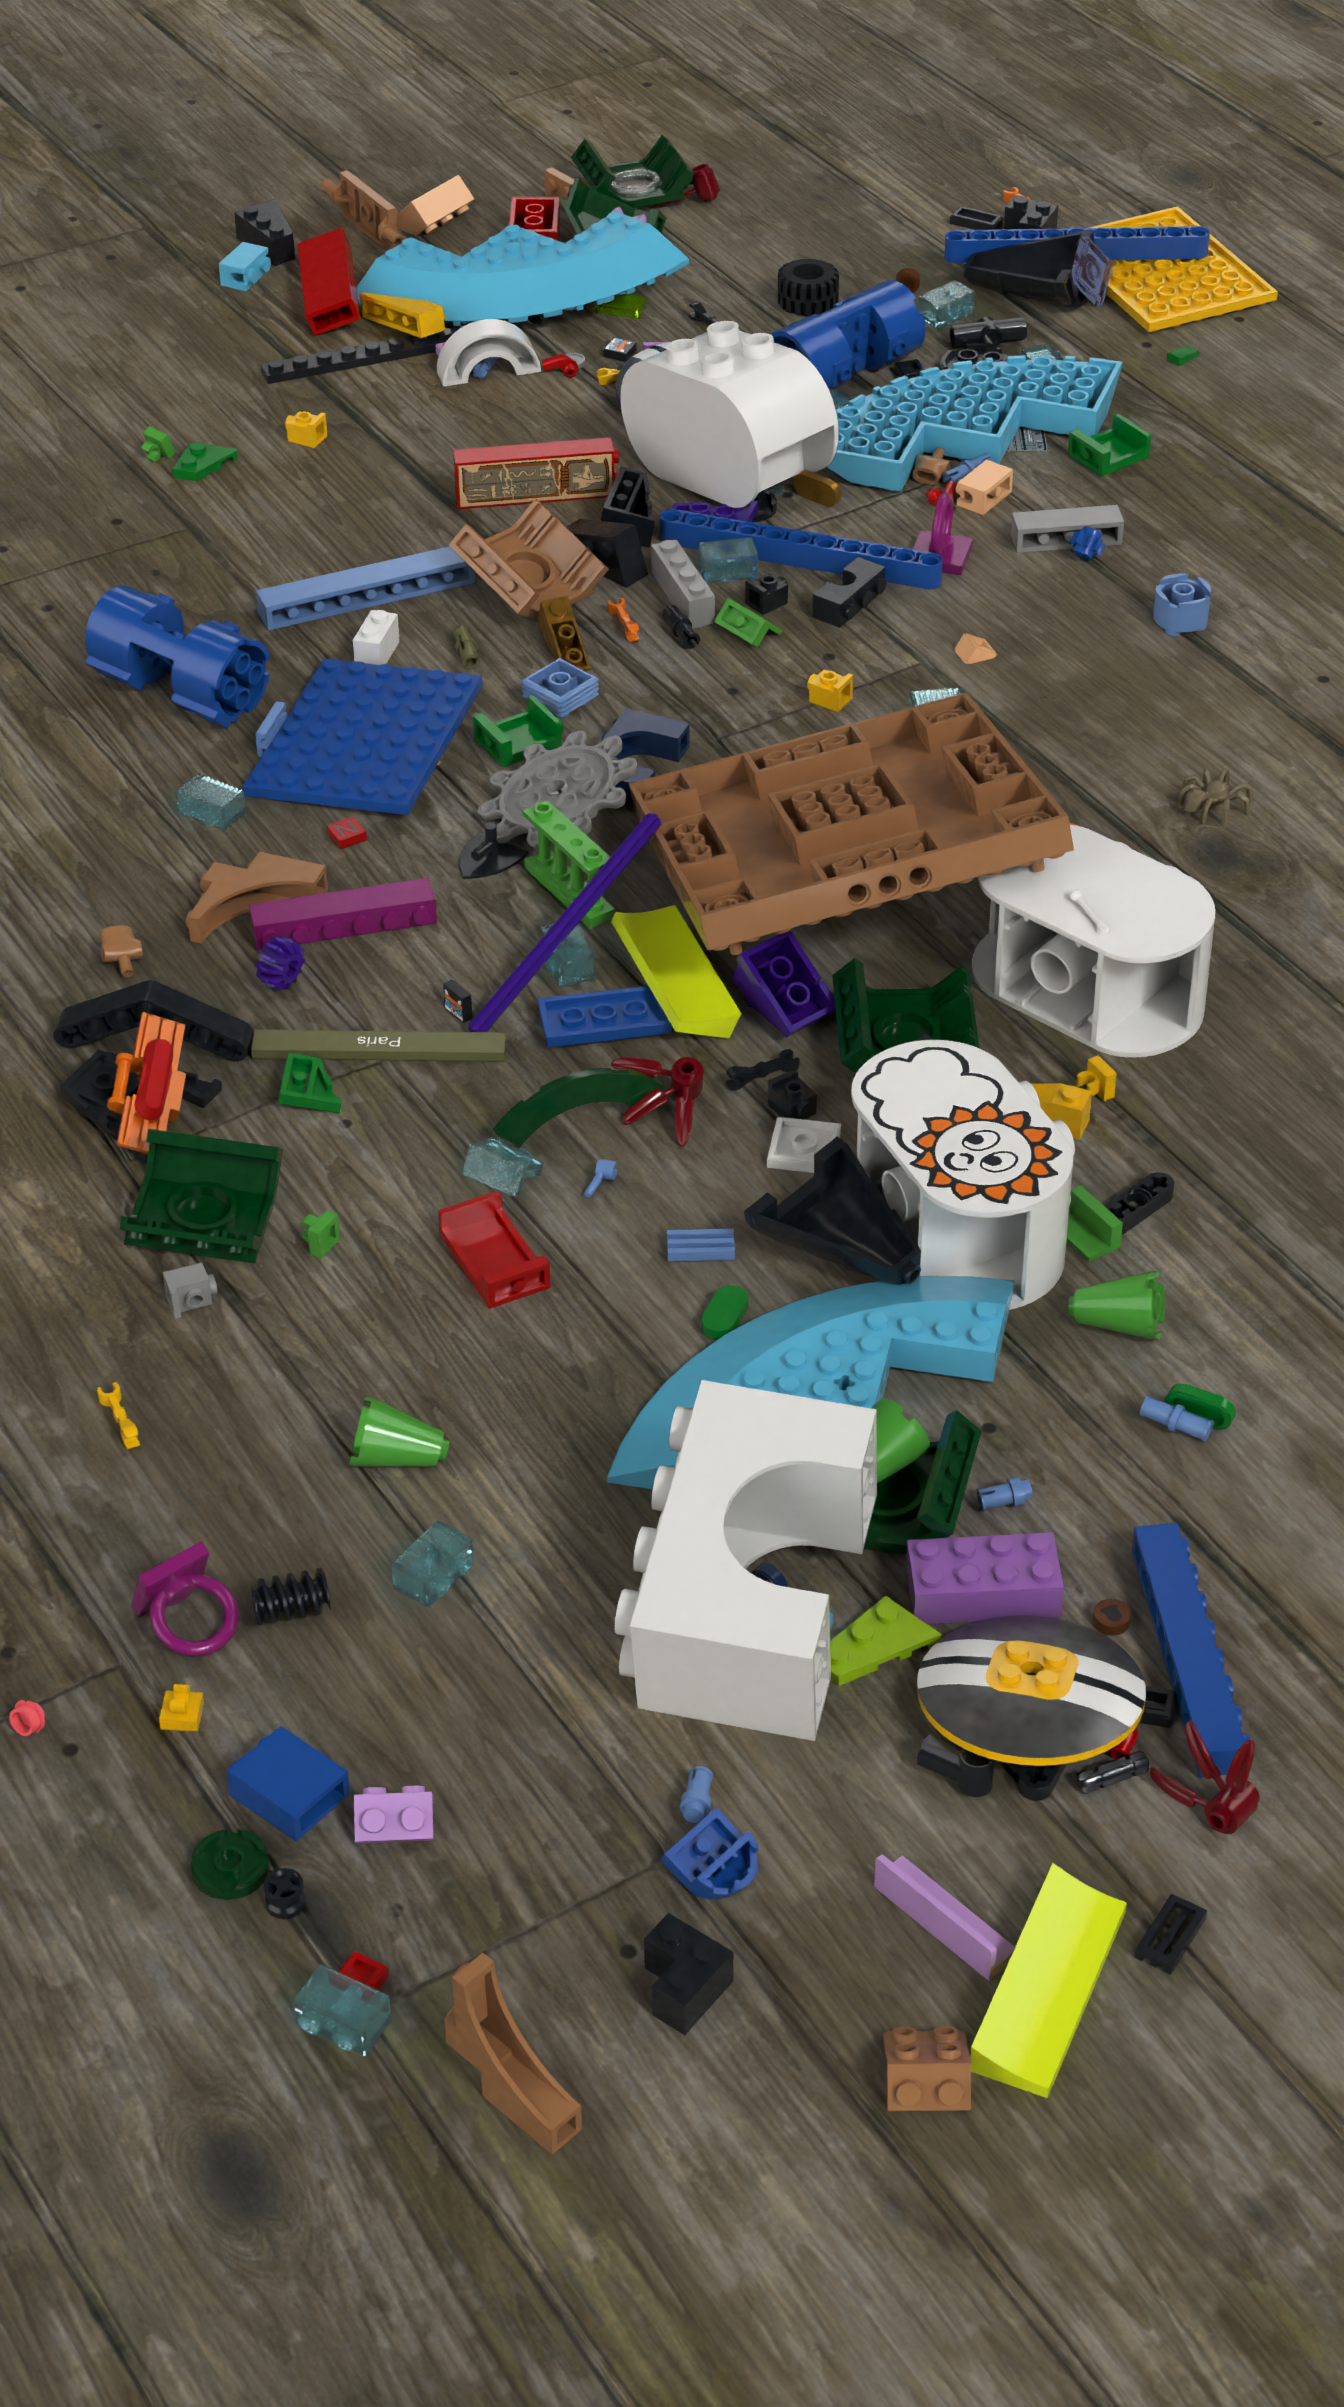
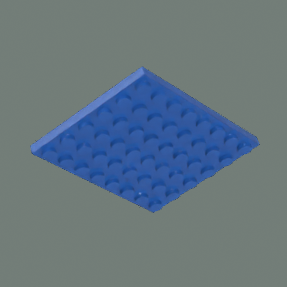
M323 659L274 739L244 783V796L408 815L482 688V676L469 673L444 672L442 670H423L415 667H395L388 664H366L360 661L347 662L338 661L337 659Z

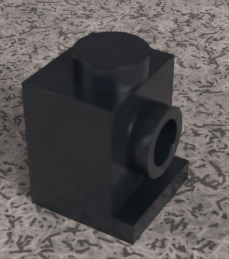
M769 573L755 581L751 579L745 580V604L760 614L765 615L788 603V583L784 577H775Z
M793 1069L768 1080V1105L780 1117L804 1120L816 1114L817 1094L798 1077V1071Z

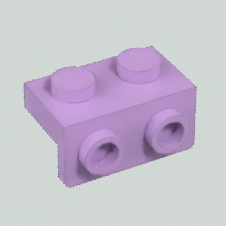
M425 1786L402 1787V1793H386V1788L383 1787L364 1788L363 1794L354 1795L355 1843L434 1841L433 1793L425 1792Z

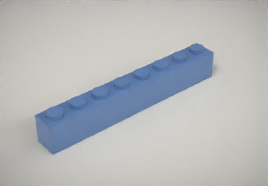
M449 546L256 590L258 614L266 628L273 630L475 583L474 570Z

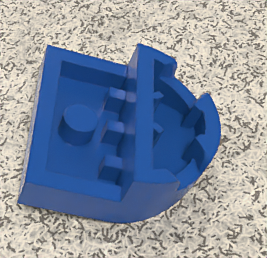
M717 1807L660 1859L691 1893L705 1899H721L740 1892L754 1879L759 1869L757 1867L756 1854L758 1845L749 1830L742 1835Z

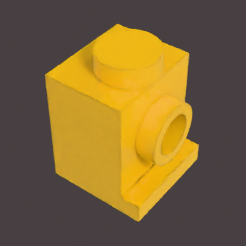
M299 411L295 416L289 415L285 421L288 441L315 448L327 437L326 414L321 412L316 416L309 412Z
M823 670L818 675L813 673L807 683L809 702L839 712L853 698V675L848 673L844 677L827 670Z

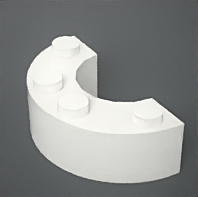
M484 319L463 326L446 341L438 357L437 373L444 387L468 383L469 374L473 367L481 360L489 357H501L508 360L512 364L516 375L541 372V366L530 340L520 328L503 320Z

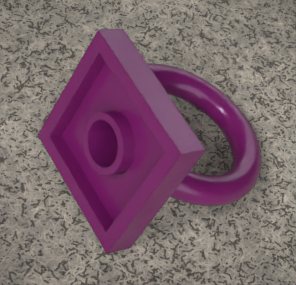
M944 492L939 497L936 505L932 532L921 530L913 550L940 555L943 558L942 573L962 575L973 547V538L951 535L953 498L950 493Z
M202 1541L139 1575L131 1604L138 1617L150 1612L151 1626L157 1638L172 1651L186 1656L209 1655L223 1648L235 1634L239 1620L237 1603L230 1590L217 1579L204 1575L210 1552ZM195 1588L208 1591L214 1595L224 1611V1620L220 1630L213 1637L203 1641H188L178 1637L170 1630L165 1621L166 1604L172 1606L181 1602Z

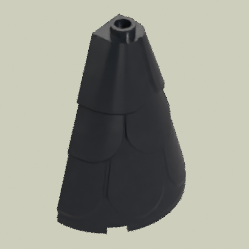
M1081 231L973 253L966 264H964L963 275L971 284L1003 294L1009 292L1020 297L1037 299L1065 307H1081L1085 304L1088 297L1074 284L1072 271L1075 265L1078 268V275L1082 285L1086 289L1092 288V285L1086 280L1085 268L1089 265L1092 266L1094 260L1087 254L1080 257L1077 251L1081 239L1095 254L1093 231Z
M838 1136L814 1154V1176L779 1205H777V1199L767 1192L744 1211L747 1224L755 1231L784 1244L805 1250L816 1257L842 1264L847 1270L896 1285L906 1282L908 1284L913 1283L921 1272V1251L896 1210L890 1208L874 1180L869 1178L849 1145Z

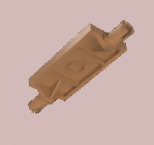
M350 171L339 172L340 182L338 184L330 178L323 180L321 191L327 194L334 204L342 208V216L384 250L393 249L405 240V237L397 231L396 220L398 219V212L396 207Z

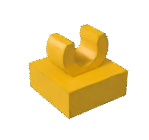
M1097 1055L1088 1059L1087 1071H1082L1077 1075L1076 1085L1080 1087L1087 1084L1086 1090L1092 1091V1096L1097 1094L1103 1101H1107L1115 1097L1117 1073Z
M174 1684L173 1691H165L159 1717L160 1729L198 1732L204 1706L203 1693L190 1692V1686Z

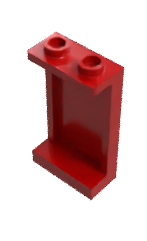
M494 1191L438 1211L439 1234L489 1309L551 1288L549 1261L544 1255L535 1257L504 1212L502 1196L499 1191Z

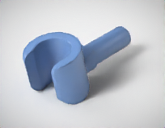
M605 1159L597 1161L595 1176L584 1192L585 1197L591 1198L603 1179L615 1180L617 1175V1169H615L616 1161Z

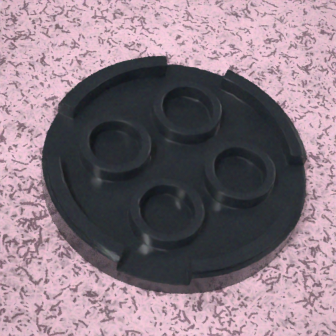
M982 343L965 344V348L955 351L948 350L942 356L940 370L952 368V363L971 360L973 365L979 361H984L985 358L991 357L993 362L1007 361L1008 355L1002 352V348Z

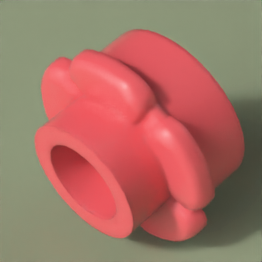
M20 1700L15 1704V1709L10 1712V1723L13 1729L22 1736H29L33 1732L38 1734L45 1726L44 1711L35 1702Z

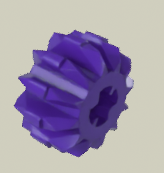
M272 937L269 943H264L263 951L258 953L260 957L255 963V966L258 968L256 976L270 988L288 989L292 982H297V976L302 972L301 967L305 963L303 958L304 949L300 947V944L295 943V940L288 937Z

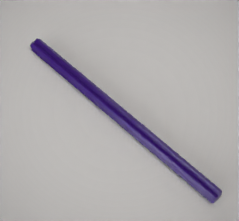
M648 813L471 1021L468 1025L470 1032H487L658 830L662 824L658 815Z

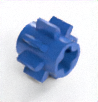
M1086 526L1079 532L1075 531L1070 540V543L1073 544L1072 547H1074L1073 553L1086 560H1091L1096 555L1100 556L1105 547L1101 539L1102 533Z

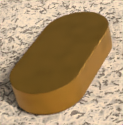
M808 470L801 471L793 479L796 492L803 498L826 507H832L841 499L840 487L831 479Z

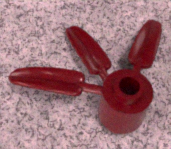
M708 164L694 167L692 169L694 175L689 184L693 185L694 188L684 192L687 198L654 204L653 206L675 204L688 199L689 195L696 193L698 199H704L705 202L715 199L720 188L713 169L709 168Z
M623 1057L612 1061L611 1066L615 1069L624 1071L628 1069L635 1070L651 1077H657L659 1074L671 1077L670 1088L664 1092L657 1088L641 1098L626 1112L623 1117V1124L629 1125L666 1103L668 1101L667 1096L673 1093L677 1097L675 1110L676 1139L681 1147L688 1142L691 1132L694 1099L701 1094L703 1089L704 1069L702 1064L695 1058L683 1057L673 1064L671 1070L661 1068L659 1061Z
M1189 1720L1185 1731L1192 1755L1203 1776L1206 1779L1213 1778L1220 1791L1208 1801L1197 1796L1193 1790L1174 1781L1154 1767L1150 1768L1151 1778L1165 1793L1180 1803L1191 1808L1196 1803L1205 1807L1204 1813L1207 1822L1214 1830L1224 1834H1232L1257 1810L1260 1800L1258 1790L1248 1781L1255 1752L1254 1741L1248 1740L1244 1742L1237 1750L1228 1769L1225 1784L1194 1722Z

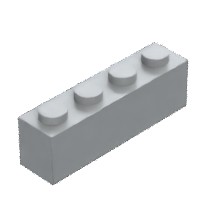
M1118 505L1012 513L1011 538L1017 553L1074 549L1072 547L1073 544L1070 543L1074 532H1079L1086 526L1102 533L1101 539L1105 546L1122 545L1124 520Z
M677 539L652 544L651 573L671 603L677 606L681 614L691 621L692 628L715 624V595Z

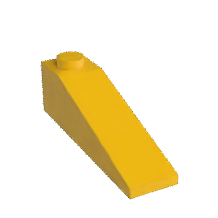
M365 292L360 293L363 318L419 338L445 330V314L441 305L425 300Z
M1062 1083L1031 1084L1038 1095L1040 1108L1052 1122L1062 1120L1070 1129L1073 1139L1080 1140L1090 1121L1092 1091Z

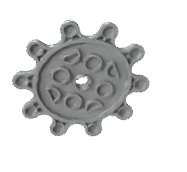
M575 731L567 736L561 747L554 750H546L541 744H533L527 747L523 753L526 759L523 766L514 771L501 770L491 776V785L501 791L498 797L482 803L478 807V814L486 821L502 818V821L497 825V842L506 843L517 835L528 833V844L534 849H539L538 829L522 815V810L548 800L587 835L592 829L591 819L597 815L599 810L604 808L617 809L625 804V791L615 786L620 781L630 778L637 773L636 759L629 757L613 760L622 751V739L619 736H610L597 745L587 746L586 733L584 731Z

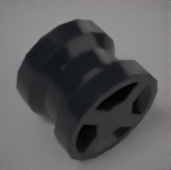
M289 1868L276 1869L265 1878L264 1892L267 1911L277 1919H291L304 1910L306 1902L303 1892V1879L297 1871Z

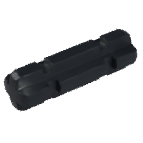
M1138 1750L1127 1754L1128 1759L1122 1756L1095 1766V1771L1089 1768L1078 1772L1076 1783L1083 1794H1088L1099 1790V1785L1101 1788L1129 1779L1131 1778V1773L1133 1776H1137L1149 1770V1760L1143 1751Z

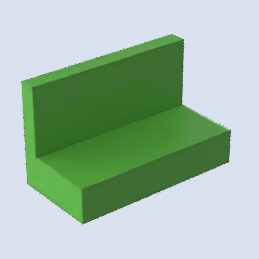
M727 598L714 620L715 623L757 648L768 629L778 635H781L783 632L780 628L730 598Z
M1079 1186L1072 1189L1070 1192L1071 1202L1066 1242L1088 1263L1120 1248L1123 1222L1084 1187Z

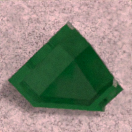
M576 177L573 184L569 187L568 200L559 198L577 234L582 233L590 228L592 224L608 216L617 207L621 208L624 215L630 217L645 214L647 218L646 223L651 224L661 234L667 220L659 210L651 208L650 212L635 209L590 189L580 178Z

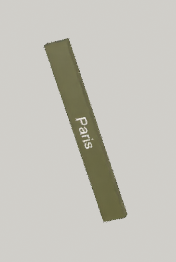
M255 1030L251 1051L252 1058L287 1059L289 1052L319 1057L320 1059L505 1061L507 1040L506 1032Z

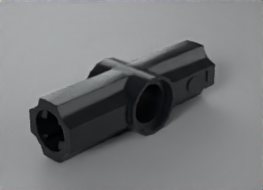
M982 317L976 323L952 325L949 331L952 348L965 347V344L971 343L998 346L1003 342L1025 340L1027 337L1026 320L1024 317L1001 320Z

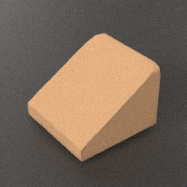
M967 633L963 634L955 647L956 654L965 664L993 659L997 655L985 639Z

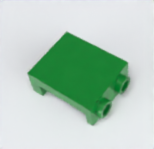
M1116 414L1113 416L1111 429L1091 437L1079 429L1070 431L1068 455L1102 477L1149 458L1151 435L1122 415Z
M533 695L527 697L528 709L500 721L493 723L483 712L473 716L474 740L502 767L525 760L523 753L527 747L533 744H541L546 750L562 746L564 727L561 720L555 717L547 709L546 705Z

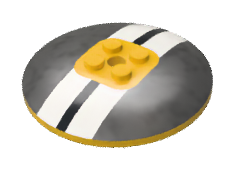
M1042 1616L996 1617L958 1628L940 1639L928 1651L920 1664L917 1677V1695L921 1709L928 1721L944 1737L977 1755L1019 1765L1046 1766L1068 1764L1095 1757L1112 1749L1134 1731L1143 1715L1146 1700V1686L1140 1668L1121 1646L1103 1634L1085 1626Z

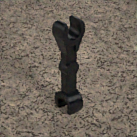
M696 301L689 304V307L694 310L689 313L690 319L703 321L707 326L720 322L715 316L708 314L700 302Z
M785 1049L780 1052L779 1058L759 1062L752 1067L732 1066L726 1071L727 1076L732 1080H727L725 1084L731 1090L736 1091L754 1078L765 1077L769 1073L778 1070L785 1072L793 1069L798 1070L800 1059L798 1057L793 1059V1051Z

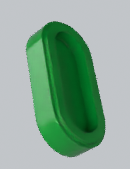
M734 1285L718 1289L702 1315V1332L707 1337L718 1340L723 1335L736 1329L748 1310V1293L743 1288Z
M1187 1384L1173 1385L1165 1398V1403L1175 1407L1177 1404L1185 1406V1411L1208 1420H1213L1212 1428L1217 1430L1228 1428L1236 1415L1234 1405L1225 1397Z

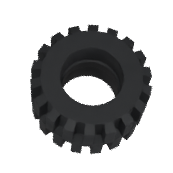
M800 259L780 267L778 272L777 302L782 309L797 315L810 316L833 309L834 305L838 303L839 272L831 263L816 259Z

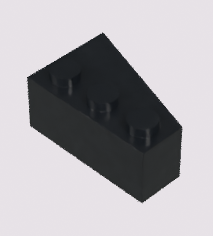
M275 199L255 206H246L243 210L234 212L236 236L239 241L268 247L266 257L270 258L271 264L274 266L295 259L293 232Z
M623 466L620 467L604 504L601 521L634 524L640 545L650 548L655 519L652 516V502L649 498L650 489L646 472Z
M579 519L566 526L609 568L603 577L627 588L648 575L634 524Z

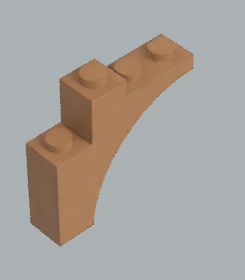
M259 852L254 860L247 865L246 869L214 862L209 870L202 875L200 889L203 890V893L197 905L188 912L186 917V927L189 928L190 941L202 944L207 936L219 926L239 915L249 912V904L326 893L328 890L326 865Z
M482 1952L471 1962L461 1965L452 1977L454 2006L444 2018L446 2043L481 2072L482 2096L553 2155L582 2130L581 2105L553 2078L524 2039L503 1998L498 1984L495 1963Z

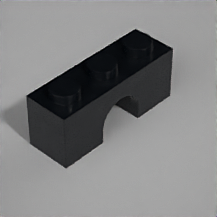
M857 557L843 569V586L827 582L813 594L812 618L839 628L842 627L860 610L868 606L873 599L884 592L887 584L885 567Z

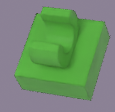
M150 426L143 432L146 442L141 448L149 453L146 456L148 460L156 462L160 456L170 459L176 453L167 434Z
M327 1210L319 1218L308 1214L300 1222L301 1226L308 1228L302 1234V1238L309 1242L310 1254L321 1259L340 1240L338 1214Z

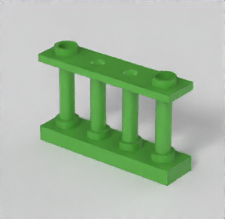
M547 800L522 810V815L538 829L539 853L524 859L525 869L568 908L608 861L610 856ZM550 841L554 844V852L550 848ZM567 856L571 859V868L567 865ZM583 871L587 874L588 883L583 880ZM601 896L581 921L592 929L611 921L615 914V908Z

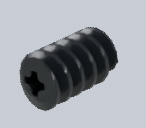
M316 1568L313 1580L308 1571L304 1570L301 1572L300 1582H297L293 1573H287L284 1585L278 1575L272 1576L270 1587L267 1586L263 1578H258L256 1590H253L251 1586L258 1626L263 1625L265 1614L269 1615L273 1623H277L279 1611H283L289 1621L292 1620L293 1611L296 1608L302 1618L307 1617L309 1606L313 1607L317 1615H321L322 1607L325 1603L331 1610L326 1576L322 1568Z

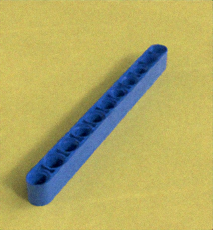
M1202 226L953 230L945 235L944 258L951 263H966L973 253L1081 231H1093L1095 255L1100 260L1201 259L1208 256L1210 230Z
M667 509L659 515L660 541L677 539L681 547L842 575L843 569L857 557L884 566L885 579L889 583L924 589H935L942 583L943 558L936 553L677 509Z

